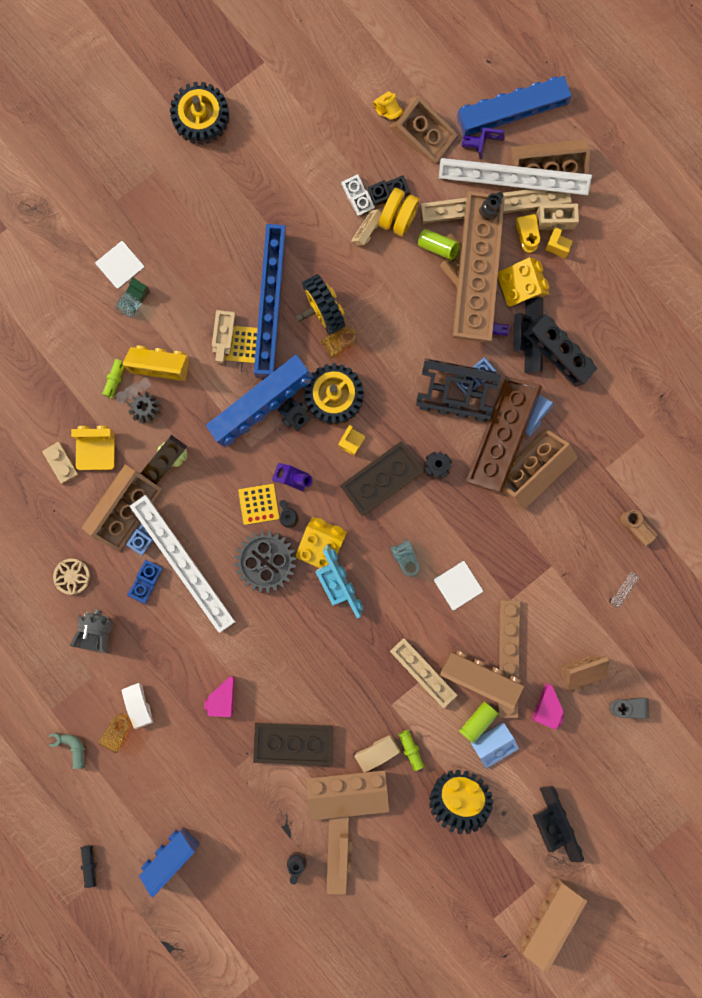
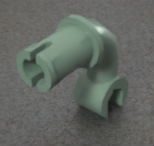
M59 732L48 736H54L57 740L56 743L49 744L51 747L61 744H67L71 747L73 769L85 767L84 750H86V747H84L78 737L72 734L62 735Z

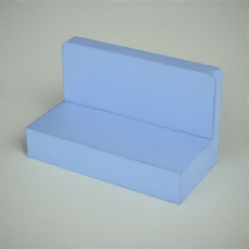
M504 723L481 735L474 744L471 742L486 769L519 749L514 737Z

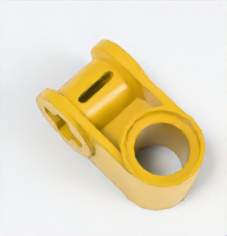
M388 91L372 102L376 112L389 120L395 119L403 113V109L397 103L395 93Z
M535 214L517 217L516 228L521 247L526 253H533L537 250L540 242L537 217Z

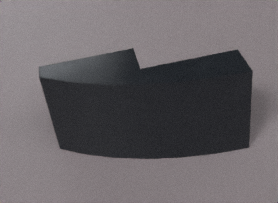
M404 175L388 182L383 180L369 186L368 190L373 205L386 203L394 188L404 191L405 196L410 195Z

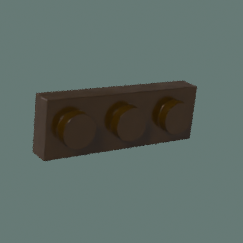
M171 434L144 467L141 474L157 484L185 451L187 445Z

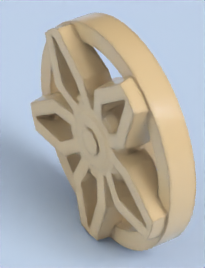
M78 559L63 560L54 570V584L62 593L69 595L78 594L88 586L90 571L87 565ZM68 562H75L71 568L66 564ZM62 566L66 567L67 571H64ZM82 566L86 571V576L84 574L79 573L81 572ZM60 569V572L64 575H61L57 578L58 571ZM80 576L83 577V578L86 579V580H85V581H80ZM64 578L63 583H58L60 579ZM77 583H84V585L79 590H77ZM67 584L68 591L64 590L61 585ZM71 584L74 585L73 591L70 588Z

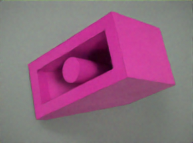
M230 676L208 696V699H205L204 710L208 711L207 716H233L235 676Z
M545 683L531 719L557 730V727H560L563 723L564 716L562 714L564 711L553 686Z

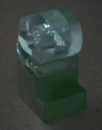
M132 277L129 287L117 302L116 309L131 317L141 306L150 290L146 285Z

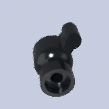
M502 192L492 193L483 201L480 208V215L483 219L491 221L497 217L504 197Z
M281 500L279 505L283 511L279 516L280 523L285 528H293L298 523V514L293 509L287 508L285 500Z
M300 852L292 853L287 860L288 872L291 874L290 883L293 885L297 883L298 876L303 873L307 864L305 855Z

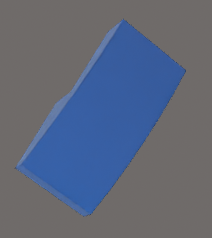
M145 560L127 596L145 605L163 568Z

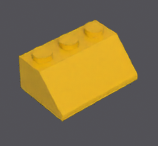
M137 345L136 348L130 347L123 361V366L131 374L186 381L189 358L184 352L174 351V353H167L164 349L155 348L154 351L148 350L145 346Z

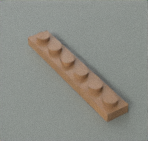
M500 600L498 669L504 671V676L511 678L513 675L519 678L520 601ZM518 702L514 710L498 703V718H518Z

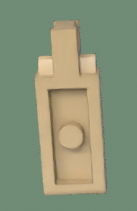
M216 310L212 352L216 353L215 361L217 364H224L225 354L230 355L235 312Z

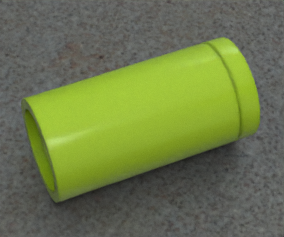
M424 229L418 239L419 247L450 260H453L459 252V242L428 229Z
M484 701L459 732L474 744L499 714Z

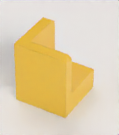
M555 227L545 250L566 258L573 241L560 236L562 230Z
M349 425L338 447L355 456L365 436Z

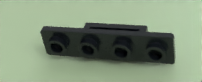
M542 297L526 300L525 314H514V352L525 355L524 372L527 374L542 372L543 354L524 335L531 324L543 315L544 299Z
M553 786L541 787L540 791L547 807L533 814V817L548 852H554L564 846L571 862H583L585 859L582 849L577 843L574 830L569 824L566 811L560 803L557 791Z

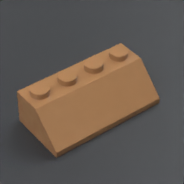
M585 139L511 147V166L589 174L590 146ZM514 187V191L529 190L527 188Z
M545 429L515 458L503 493L514 504L525 510L578 459V456L570 443Z
M125 464L82 526V529L90 536L120 552L140 523L130 505L145 495L154 503L162 488Z
M459 650L457 653L452 652L440 673L441 676L514 710L525 686L522 684L521 679L513 675L511 678L504 676V671L496 667L489 669L485 667V662L478 659L472 661L467 658L468 655Z
M385 770L306 779L311 821L389 812Z
M560 879L550 887L548 899L541 903L539 915L537 918L534 917L529 926L530 931L520 941L522 954L545 973H548L587 903V900L579 890Z

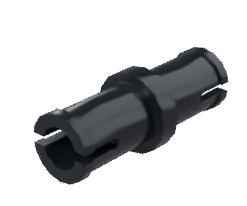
M93 845L80 847L82 865L80 867L83 870L84 888H92L97 886L95 874L97 863H94Z

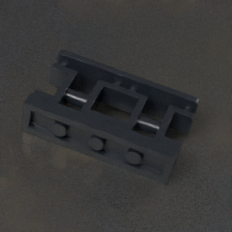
M424 359L422 375L429 376L431 379L428 394L418 392L416 406H419V409L425 411L436 409L441 414L457 413L456 416L462 418L473 416L475 420L486 422L487 419L491 420L493 406L484 404L488 388L498 389L501 377L500 372ZM429 369L452 373L455 376L447 374L445 384L435 383L436 372L429 371ZM466 377L489 380L492 383L484 382L482 391L472 390L474 381ZM450 381L468 384L465 401L447 398ZM432 390L443 392L442 402L449 403V405L423 399L431 400ZM470 397L481 399L479 409L486 410V412L460 406L468 407Z

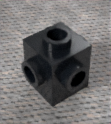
M289 398L277 409L283 417L281 421L289 429L293 427L297 432L311 419L307 414L309 410L303 403H297L293 398Z
M434 451L426 457L427 461H425V468L423 469L429 478L432 477L435 480L439 477L441 480L450 474L449 470L452 468L450 465L452 461L446 453L443 455L440 451L436 454ZM440 461L442 467H436L435 462Z

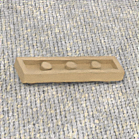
M404 638L390 650L395 658L443 709L457 696Z

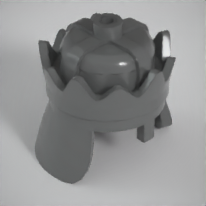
M94 610V613L87 612L83 617L78 615V631L70 646L110 654L109 634H111L114 625L113 621L108 616L102 615L100 610Z

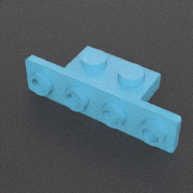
M326 545L323 553L329 565L317 569L316 574L332 605L348 600L358 619L362 615V602L360 599H356L354 595L355 589L351 582L348 583L346 571L337 561L336 551L331 549L329 545Z

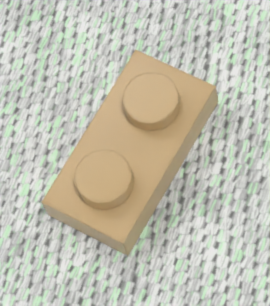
M377 209L371 210L351 240L354 245L360 246L369 242L371 239L370 234L378 227L382 214L381 211Z
M60 442L42 451L61 484H65L79 475Z

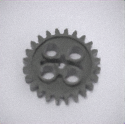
M261 531L260 536L254 532L253 539L247 536L248 543L246 544L241 541L243 549L237 548L236 550L240 552V555L234 556V558L239 560L234 566L240 567L236 574L242 573L239 580L243 581L246 579V587L252 584V591L259 587V593H262L263 588H266L267 593H270L271 587L277 591V585L284 588L283 581L290 582L287 576L294 575L290 571L291 568L297 567L292 564V561L297 560V558L291 557L295 550L288 549L291 543L284 544L285 537L279 540V533L272 537V531H269L267 536H265L264 531ZM262 543L269 545V551L265 554L259 551V546ZM252 551H256L265 559L269 557L268 562L277 568L279 573L274 572L267 565L262 567L263 562L253 555ZM277 555L284 557V563L280 566L274 564V558ZM250 558H255L257 561V565L253 569L247 566V561ZM265 570H270L272 573V577L268 581L262 579V573Z

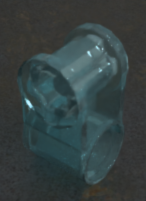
M408 539L395 547L390 546L402 573L407 577H414L419 571V563ZM408 563L414 564L416 567L415 572L408 573L405 570V565Z

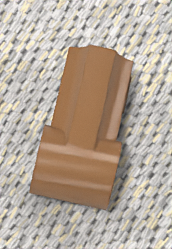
M631 510L625 511L621 515V524L628 528L643 546L648 545L656 538V532L643 519L641 512ZM630 514H632L635 518L633 524H631L628 519Z

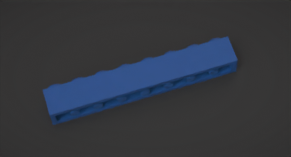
M266 224L254 375L256 378L265 379L275 371L286 245L285 225Z

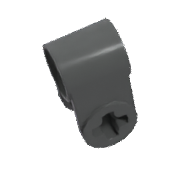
M648 698L617 699L610 704V712L615 717L650 718ZM618 707H624V710L618 711Z

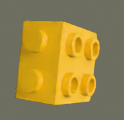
M529 257L498 272V279L508 306L513 307L535 296L545 297L550 295L548 291L549 283L543 277V266L540 261Z
M78 426V429H71V437L76 439V468L78 470L114 469L115 432L109 429L108 426H97V429H89V426Z
M312 517L304 532L296 558L318 568L329 565L323 553L325 546L329 545L338 554L347 531L343 530L340 526L326 523L321 518Z

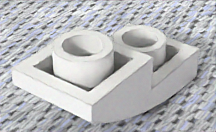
M358 174L341 182L357 216L375 208Z
M137 683L122 689L125 706L134 729L153 723L150 705L146 703L142 684Z

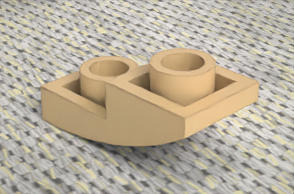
M389 735L374 742L372 746L357 752L354 757L365 773L400 753V750L392 736Z

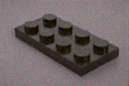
M401 441L342 483L340 487L363 517L424 471Z
M255 722L253 763L332 766L333 725Z

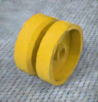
M394 188L383 209L378 226L389 230L394 224V234L403 237L415 217L420 199L409 195L404 202L405 192Z

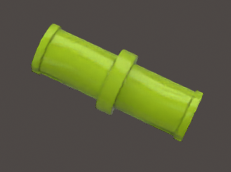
M115 359L110 374H107L106 379L108 380L102 392V395L107 398L114 399L117 386L122 381L121 376L125 367L121 360Z
M410 730L400 732L398 736L401 739L405 749L404 754L408 756L413 771L422 769L425 765L418 752L419 747L415 745Z

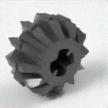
M145 391L144 395L138 392L137 399L134 396L131 397L134 403H128V406L132 408L128 413L133 415L132 419L134 421L139 419V423L143 424L145 419L148 423H151L150 417L158 418L154 413L161 411L157 407L160 405V402L158 400L155 401L156 396L154 394L149 397V392ZM143 404H146V405L148 406V407H146V409H147L146 411H143L142 409H140V408H143V407H142Z

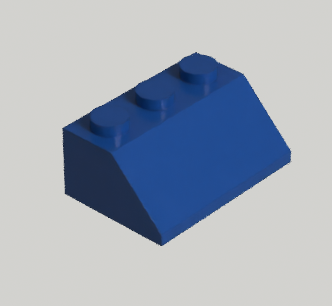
M184 828L180 831L175 830L168 838L170 842L166 846L162 844L154 853L156 857L152 861L148 859L141 867L143 871L139 877L152 898L194 854L200 845Z

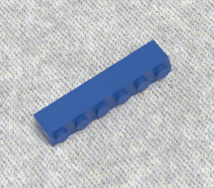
M555 76L546 82H536L524 89L521 87L508 94L501 93L489 100L482 99L474 105H464L458 109L457 120L462 134L470 136L482 132L483 128H496L568 105L572 96L565 76L559 78Z
M296 354L207 423L206 427L216 442L225 448L234 443L235 439L241 434L248 432L255 423L262 421L268 413L279 408L282 402L293 397L300 388L307 386L315 377Z

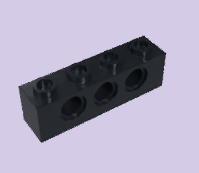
M546 314L538 317L525 331L524 335L574 387L585 384L597 370L593 360L587 357L580 347L568 338L567 333L561 330L554 320Z

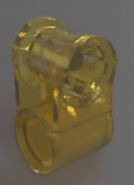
M346 326L332 335H328L320 343L326 347L331 359L355 345L357 333L353 327ZM346 333H352L354 335V337L351 340H345L343 338Z
M122 713L112 719L102 735L99 745L117 753L131 726V720L127 714ZM120 720L123 721L122 724H123L124 726H122V727H119V722H118V721H120Z

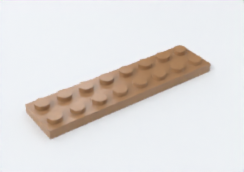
M468 191L466 194L452 338L490 343L493 332L505 196L502 199L499 214L494 220L490 221L483 219L480 215L483 201L490 194Z

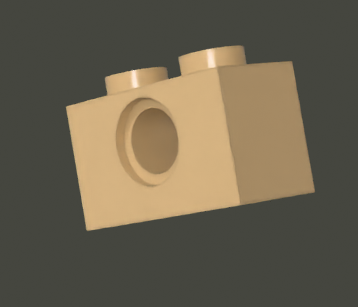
M540 204L536 212L538 230H554L555 227L561 230H574L579 222L578 204Z

